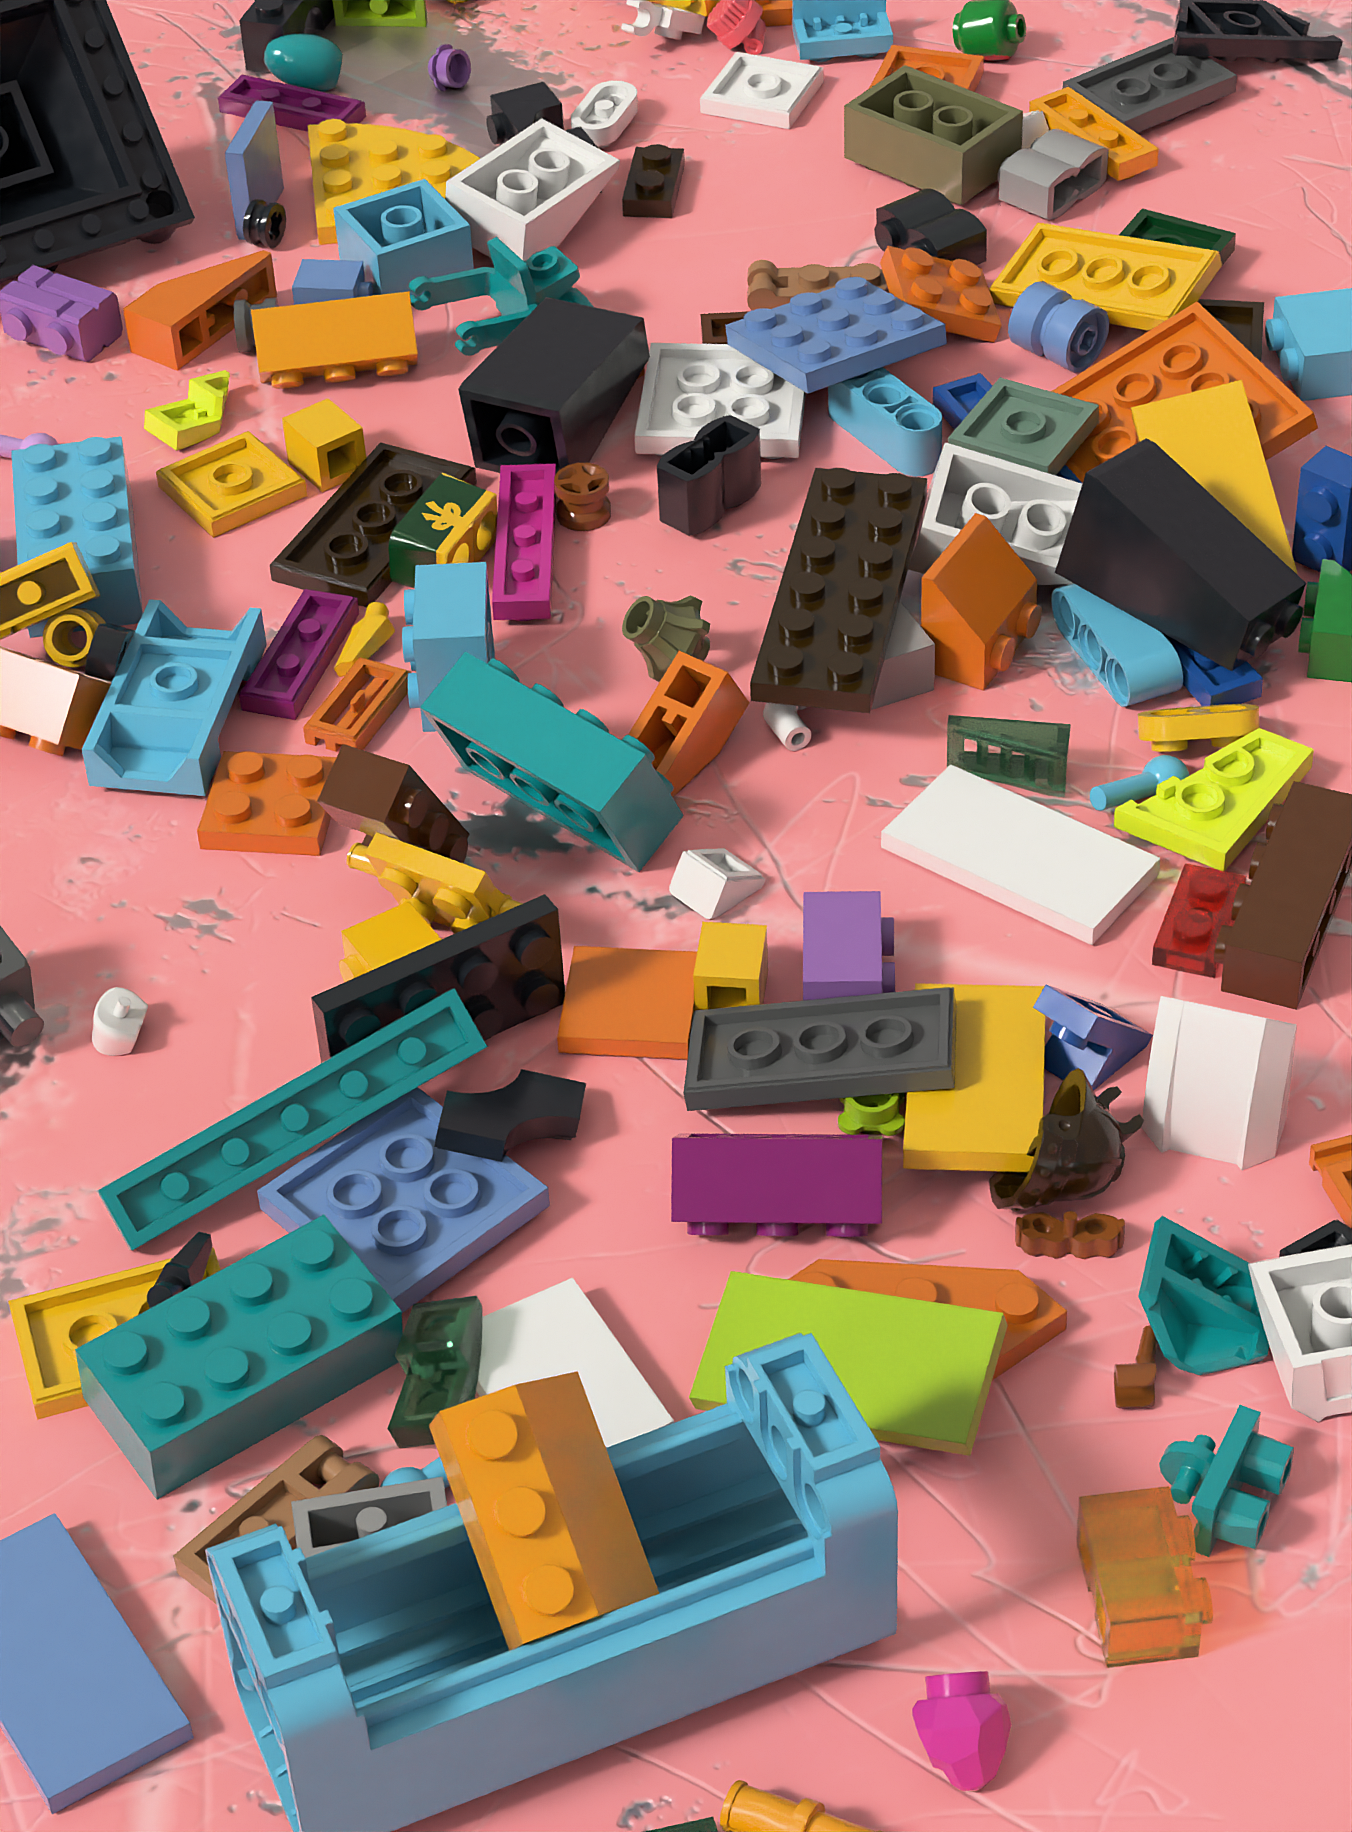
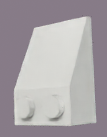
M541 118L446 181L445 200L470 224L472 248L491 258L487 242L497 237L518 257L526 261L537 252L551 246L557 248L617 172L620 160Z
M945 442L929 486L926 504L908 569L925 574L967 522L977 513L986 516L1037 578V585L1073 584L1056 574L1055 570L1082 483Z

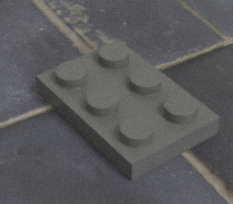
M1174 37L1063 81L1062 89L1069 86L1139 134L1143 130L1165 121L1174 120L1179 115L1201 106L1210 105L1215 100L1235 93L1237 75L1207 56H1175L1173 54Z

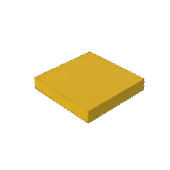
M246 431L156 471L158 487L213 538L307 497L306 481L250 431Z

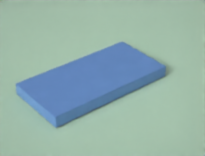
M56 1513L0 1540V1728L52 1815L194 1739L191 1724Z

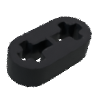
M111 623L100 624L95 631L89 648L85 674L112 682L135 630Z

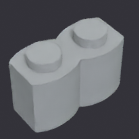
M1052 129L1038 137L1030 148L1021 149L1003 161L998 171L999 200L1045 219H1056L1067 212L1077 199H1086L1104 184L1107 179L1109 148L1061 129Z

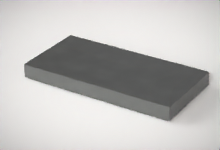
M954 987L696 1010L693 1013L683 1091L687 1111L954 1088L957 1014Z

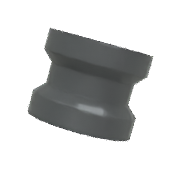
M277 297L266 298L261 304H250L245 299L234 301V325L239 353L250 352L255 346L251 310L279 307Z

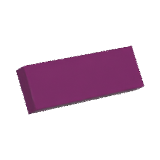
M243 74L218 97L219 111L221 113L244 118L256 101L273 102L276 125L308 132V125L319 124L328 119H339L345 123L359 124L366 117L365 102Z
M304 589L240 692L241 711L296 720L359 615L358 598Z

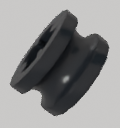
M252 200L245 211L243 219V235L246 242L253 245L262 242L265 247H277L284 236L286 228V212L283 205L275 202L267 205L264 200Z

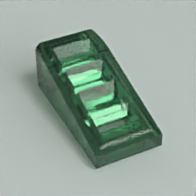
M949 715L947 722V767L951 764L983 779L1043 795L1065 797L1069 771L1071 724ZM965 739L977 742V752L965 751ZM989 745L1001 748L1000 753H989ZM1013 751L1024 755H1014Z

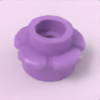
M443 44L437 48L436 54L432 55L428 63V73L434 81L435 87L440 91H445L448 88H461L466 85L471 74V63L466 52L461 49H453L450 44Z

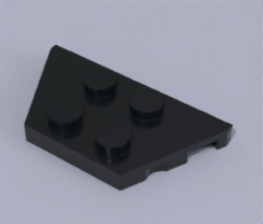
M1180 0L1175 19L1173 54L1175 56H1213L1216 59L1227 62L1236 61L1238 57H1255L1261 61L1271 63L1278 62L1280 58L1338 59L1343 41L1334 35L1327 37H1311L1307 35L1310 23L1297 16L1285 13L1281 8L1265 0Z

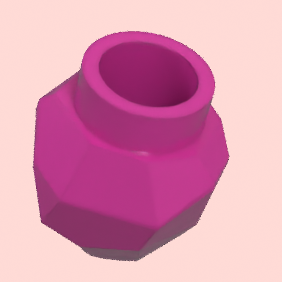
M988 1671L926 1676L927 1699L916 1702L912 1708V1717L929 1760L934 1768L943 1770L951 1784L959 1790H980L995 1778L1006 1752L1011 1728L1007 1704L998 1693H990Z

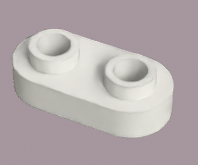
M617 80L605 81L595 85L571 114V129L581 126L599 149L608 147L610 143L614 142L621 135L638 112L636 87L628 82Z

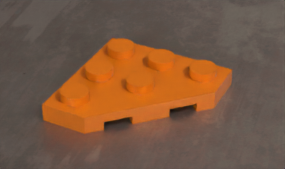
M818 1259L787 1279L1001 1312L1004 1314L1008 1326L992 1381L1067 1329L1068 1311L1021 1271L1015 1269Z

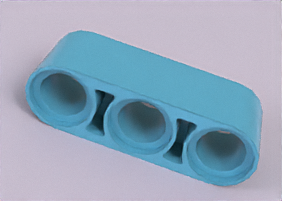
M883 367L828 386V414L834 422L904 475L914 477L926 476L935 472L942 452V413L937 407Z
M1074 583L1056 588L1052 592L1051 605L1057 627L1121 707L1131 706L1167 695L1182 688L1183 671L1176 650L1162 632Z

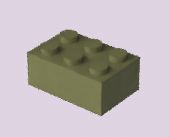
M904 65L844 105V158L861 164L871 171H878L903 181L908 186L917 187L922 190L926 188L935 189L942 193L951 203L963 205L997 181L998 171L1003 161L1022 149L1023 111Z

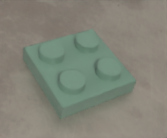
M1000 377L948 437V443L1056 476L1098 425L1099 405Z

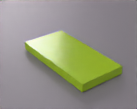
M731 1271L689 1399L695 1409L705 1411L727 1404L725 1366L732 1364L733 1357L798 1333L802 1335L812 1333L876 1440L971 1456L1008 1324L1004 1314L1001 1312Z

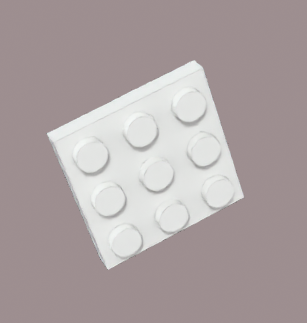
M651 343L650 358L647 362L634 435L635 454H655L662 457L672 448L689 441H694L699 430L709 422L723 416L732 415L760 429L761 457L766 459L799 457L806 392L728 344Z

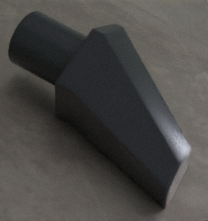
M197 1232L165 1264L155 1285L147 1293V1303L150 1308L202 1281L213 1246L211 1234Z

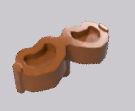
M1067 1211L1064 1213L1062 1222L1044 1212L1024 1215L1022 1218H1016L1015 1243L1016 1246L1021 1247L1026 1254L1031 1256L1042 1254L1054 1259L1062 1258L1066 1254H1072L1080 1259H1087L1097 1255L1110 1257L1118 1249L1123 1248L1125 1220H1118L1116 1217L1106 1214L1094 1213L1077 1221V1213Z

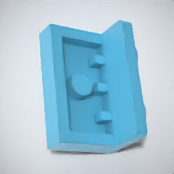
M792 0V29L800 60L810 59L816 62H824L833 57L851 55L869 58L879 53L888 52L891 45H893V32L886 13V0Z

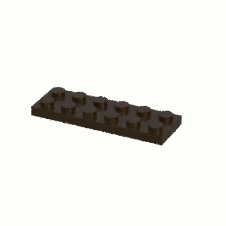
M815 468L751 677V701L861 713L871 712L927 500L928 478L910 477L901 473L878 474L856 472L846 468Z

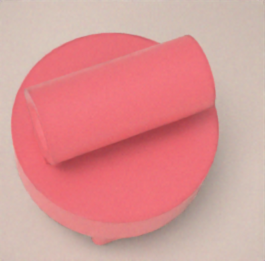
M720 0L712 12L709 13L707 27L717 35V39L728 49H732L742 42L748 54L757 55L762 51L766 29L765 22L760 19L763 8L754 0Z

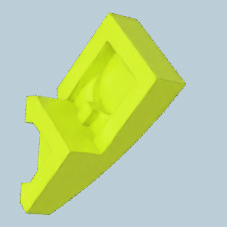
M223 370L189 379L188 399L146 409L144 429L176 451L195 445L220 433L229 390L230 373Z

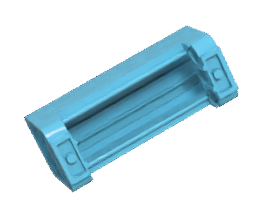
M798 1333L733 1357L732 1364L725 1366L727 1404L606 1448L659 1594L510 1651L457 1503L307 1558L304 1557L300 1547L292 1550L283 1527H278L277 1524L205 1549L236 1691L292 1831L392 1832L895 1635L897 1631L898 1577L897 1499L889 1475L880 1459L879 1443L813 1334L802 1335Z

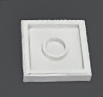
M735 52L700 97V113L790 129L824 83V68L816 65Z

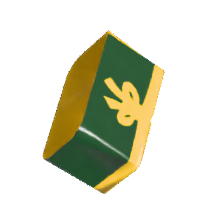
M445 473L440 474L397 524L390 536L388 550L391 580L415 589L416 565L479 562L496 541V493L476 487Z

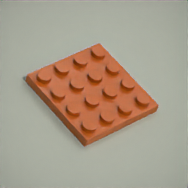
M1198 302L1188 306L1051 391L1099 405L1098 425L1065 464L1082 483L1086 472L1139 443L1132 419L1131 407L1242 380L1265 461L1317 430L1318 425L1314 412Z

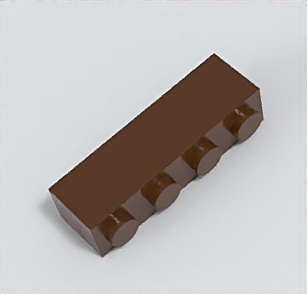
M1294 781L1284 805L1274 803L1266 828V839L1269 841L1267 844L1259 842L1256 844L1249 868L1251 884L1240 883L1237 889L1231 919L1235 922L1233 927L1222 925L1216 941L1214 962L1223 964L1221 991L1297 1010L1352 870V794Z

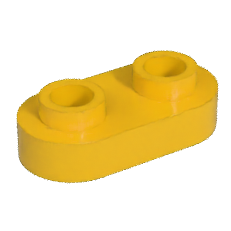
M1251 704L1157 709L1138 713L1139 739L1151 741V750L1158 752L1188 749V740L1211 738L1212 746L1226 747L1260 728L1259 706Z

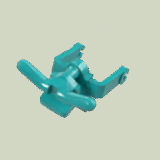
M497 237L487 242L494 268L481 267L433 278L419 276L408 285L416 295H420H410L411 305L421 311L427 310L432 306L484 295L490 296L496 301L495 306L500 311L501 316L476 322L466 321L456 328V333L463 340L467 341L457 340L455 347L467 356L474 355L481 349L498 346L546 297L594 307L584 294L577 288H572L580 278L578 266L558 248L551 246L523 261Z

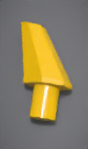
M380 602L370 603L367 606L365 617L352 627L351 633L334 667L339 677L345 676L359 657L369 659L395 633V628L388 619L389 609L385 604Z

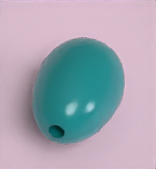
M290 34L278 37L268 43L264 53V63L267 69L282 82L321 92H327L337 86L343 54L337 45L330 40L318 35Z

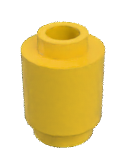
M71 608L51 616L44 627V648L51 659L66 667L86 666L89 648L95 631L100 624H106V622L98 613L90 609ZM78 626H83L87 634L85 648L77 647L72 641V632Z

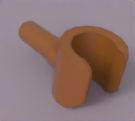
M1151 1325L1143 1328L1135 1363L1114 1365V1398L1117 1408L1152 1407L1155 1404L1154 1381L1156 1380L1157 1367L1154 1359L1158 1341Z

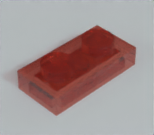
M1185 863L1153 945L1152 965L1215 979L1220 963L1214 961L1216 941L1223 924L1233 927L1235 921L1232 920L1231 914L1235 895L1240 883L1246 884L1247 876Z

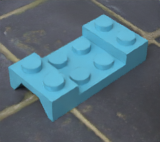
M149 599L82 747L89 786L175 793L179 795H206L221 758L218 738L242 680L248 681L267 646L261 608H249L233 630L229 631L187 627L161 600Z

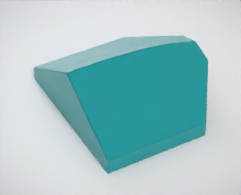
M1161 1216L1154 1223L1138 1297L1164 1357L1178 1369L1200 1376L1262 1361L1268 1356L1269 1343L1253 1289L1248 1266L1249 1262L1172 1220Z

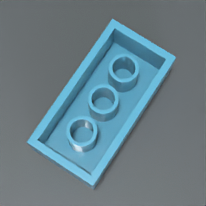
M122 436L112 438L90 437L81 442L58 445L36 444L26 449L11 450L17 564L20 565L69 542H76L101 596L72 608L90 609L98 613L106 623L117 626L139 623L143 615L132 492ZM49 619L29 627L30 638L43 636L44 627ZM78 626L73 632L85 631L83 626Z

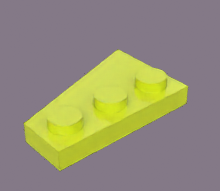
M1258 728L1206 757L1204 768L1183 780L1172 776L1158 784L1156 795L1140 804L1131 799L1115 808L1114 827L1224 872L1269 819L1273 804H1282L1287 798L1293 782H1300L1312 768L1314 749Z

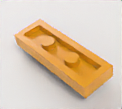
M1069 86L1029 102V112L1043 111L1049 130L1061 129L1109 148L1107 174L1117 181L1132 178L1138 173L1158 166V147Z

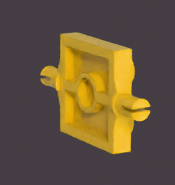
M377 832L368 847L356 842L351 846L347 854L346 864L349 868L376 876L379 884L391 892L399 905L409 901L430 926L434 921L450 927L454 934L523 904L512 900L510 895L501 893L494 886L485 871Z

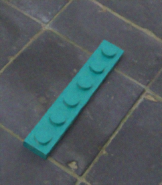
M453 988L96 1190L129 1250L132 1251L486 1048L487 1045L457 991Z

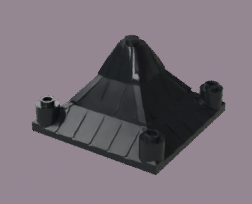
M0 0V283L18 278L19 275L33 265L46 269L136 239L150 244L162 243L172 236L176 228L191 224L195 218L107 1Z

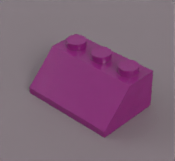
M679 1133L672 1137L671 1222H687L688 1235H728L729 1222L757 1223L756 1235L796 1236L798 1235V1223H826L827 1236H868V1224H882V1135Z

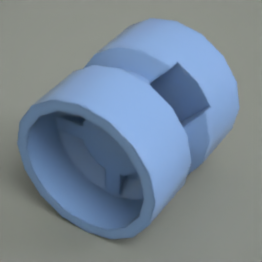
M1044 281L1034 282L1022 292L1011 311L1008 322V335L1012 343L1038 356L1045 355L1046 359L1073 373L1083 372L1093 364L1100 355L1109 332V317L1105 310L1083 299L1074 300L1066 291Z

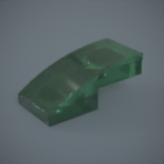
M477 1295L413 1304L395 1353V1357L404 1370L406 1378L387 1428L398 1448L435 1444L429 1425L439 1411L475 1399L482 1347V1304Z

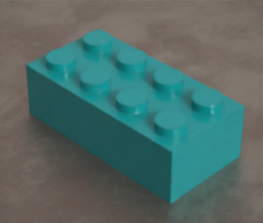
M465 651L420 706L423 713L465 770L637 872L642 870L684 816L671 796V792L674 790L673 785L667 778L655 770L652 765L655 756L643 743L630 735H625L622 740L611 735L602 721L584 709H580L574 714L564 708L562 701L549 689L537 683L532 688L520 683L519 678L510 668L494 658L485 663Z
M322 1215L76 1348L75 1352L83 1398L156 1500L404 1360L402 1311L328 1218Z

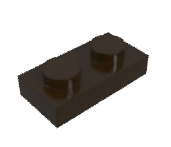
M661 144L635 148L622 197L623 217H673L685 167L683 148H669Z

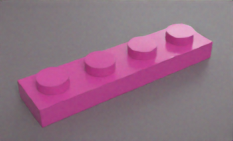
M556 464L501 465L492 591L493 620L529 621L532 619H551L556 493L554 490Z

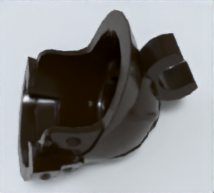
M1077 1068L1067 1075L1054 1096L1049 1114L1040 1119L1038 1135L1033 1139L1027 1155L1034 1157L1029 1172H996L989 1179L991 1199L997 1209H1011L1013 1212H1019L1021 1210H1028L1031 1207L1036 1208L1039 1205H1049L1054 1201L1090 1199L1104 1192L1112 1182L1118 1179L1125 1159V1149L1122 1143L1137 1132L1144 1122V1119L1139 1114L1130 1121L1121 1123L1110 1113V1103L1122 1093L1118 1086L1109 1087L1096 1097L1082 1069Z

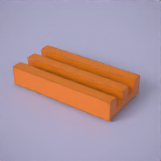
M359 657L303 726L305 743L316 746L323 739L325 740L326 749L337 752L342 744L364 750L408 694V673H411V671ZM375 676V678L371 681L365 690H361L362 687L366 684V682L370 679V677ZM350 704L351 708L347 711V713L343 716L337 725H333L334 722L338 719V717L342 714V712L346 709V707Z

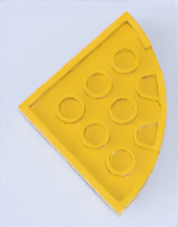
M328 119L319 124L308 125L319 245L337 243L333 208L422 179H426L445 199L446 181L481 158L458 145L446 141L443 136L436 134L429 135L383 125L345 123L339 119Z

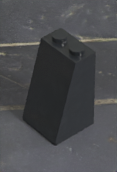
M546 297L458 388L475 468L500 473L501 465L556 464L557 473L567 465L589 463L650 358L644 318Z
M1146 438L1086 472L1055 570L1056 574L1230 671H1233L1252 657L1259 658L1269 645L1281 637L1288 638L1295 631L1303 615V607L1299 606V602L1306 582L1155 442Z

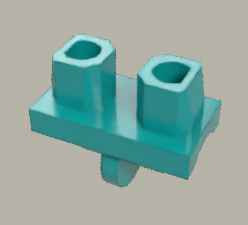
M1239 1405L1216 1454L1213 1453L1216 1443L1211 1437L1203 1434L1197 1435L1193 1442L1175 1441L1166 1447L1159 1462V1467L1166 1481L1172 1485L1169 1496L1180 1504H1187L1192 1496H1196L1192 1503V1513L1198 1522L1188 1541V1550L1209 1557L1218 1538L1256 1550L1266 1527L1271 1501L1240 1490L1243 1484L1246 1483L1277 1495L1281 1494L1291 1473L1294 1447L1258 1433L1260 1411Z

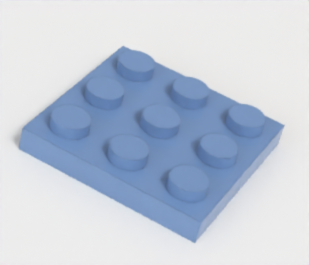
M861 277L841 279L836 283V287L819 293L795 295L790 299V303L773 309L761 308L749 311L744 315V319L725 325L729 346L807 394L947 344L944 323Z
M418 1087L362 1118L257 1190L260 1209L288 1233L325 1215L401 1309L402 1313L550 1206L548 1187L507 1155L500 1162L434 1147L443 1106Z

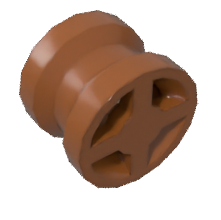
M574 463L563 467L554 476V490L558 498H560L556 503V516L560 525L574 531H591L602 527L611 518V502L606 496L609 491V474L604 468L592 463Z

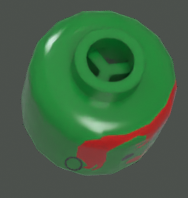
M970 0L954 18L952 27L953 41L956 48L962 51L963 54L984 56V61H1005L1015 54L1019 43L1025 40V18L1022 14H1018L1016 7L1010 0Z

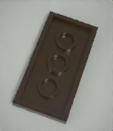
M379 443L269 565L271 580L303 590L309 589L358 598L359 606L367 608L370 603L378 599L392 582L388 546L390 536L397 524L442 473L475 486L477 484L475 467Z

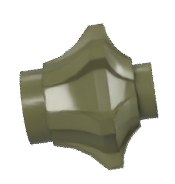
M691 595L681 600L670 602L659 599L654 600L649 596H643L630 606L623 620L622 632L624 637L634 642V646L642 653L650 678L660 682L678 651L702 661L705 660L710 650V639L705 636L709 633L710 623L700 617L702 600Z

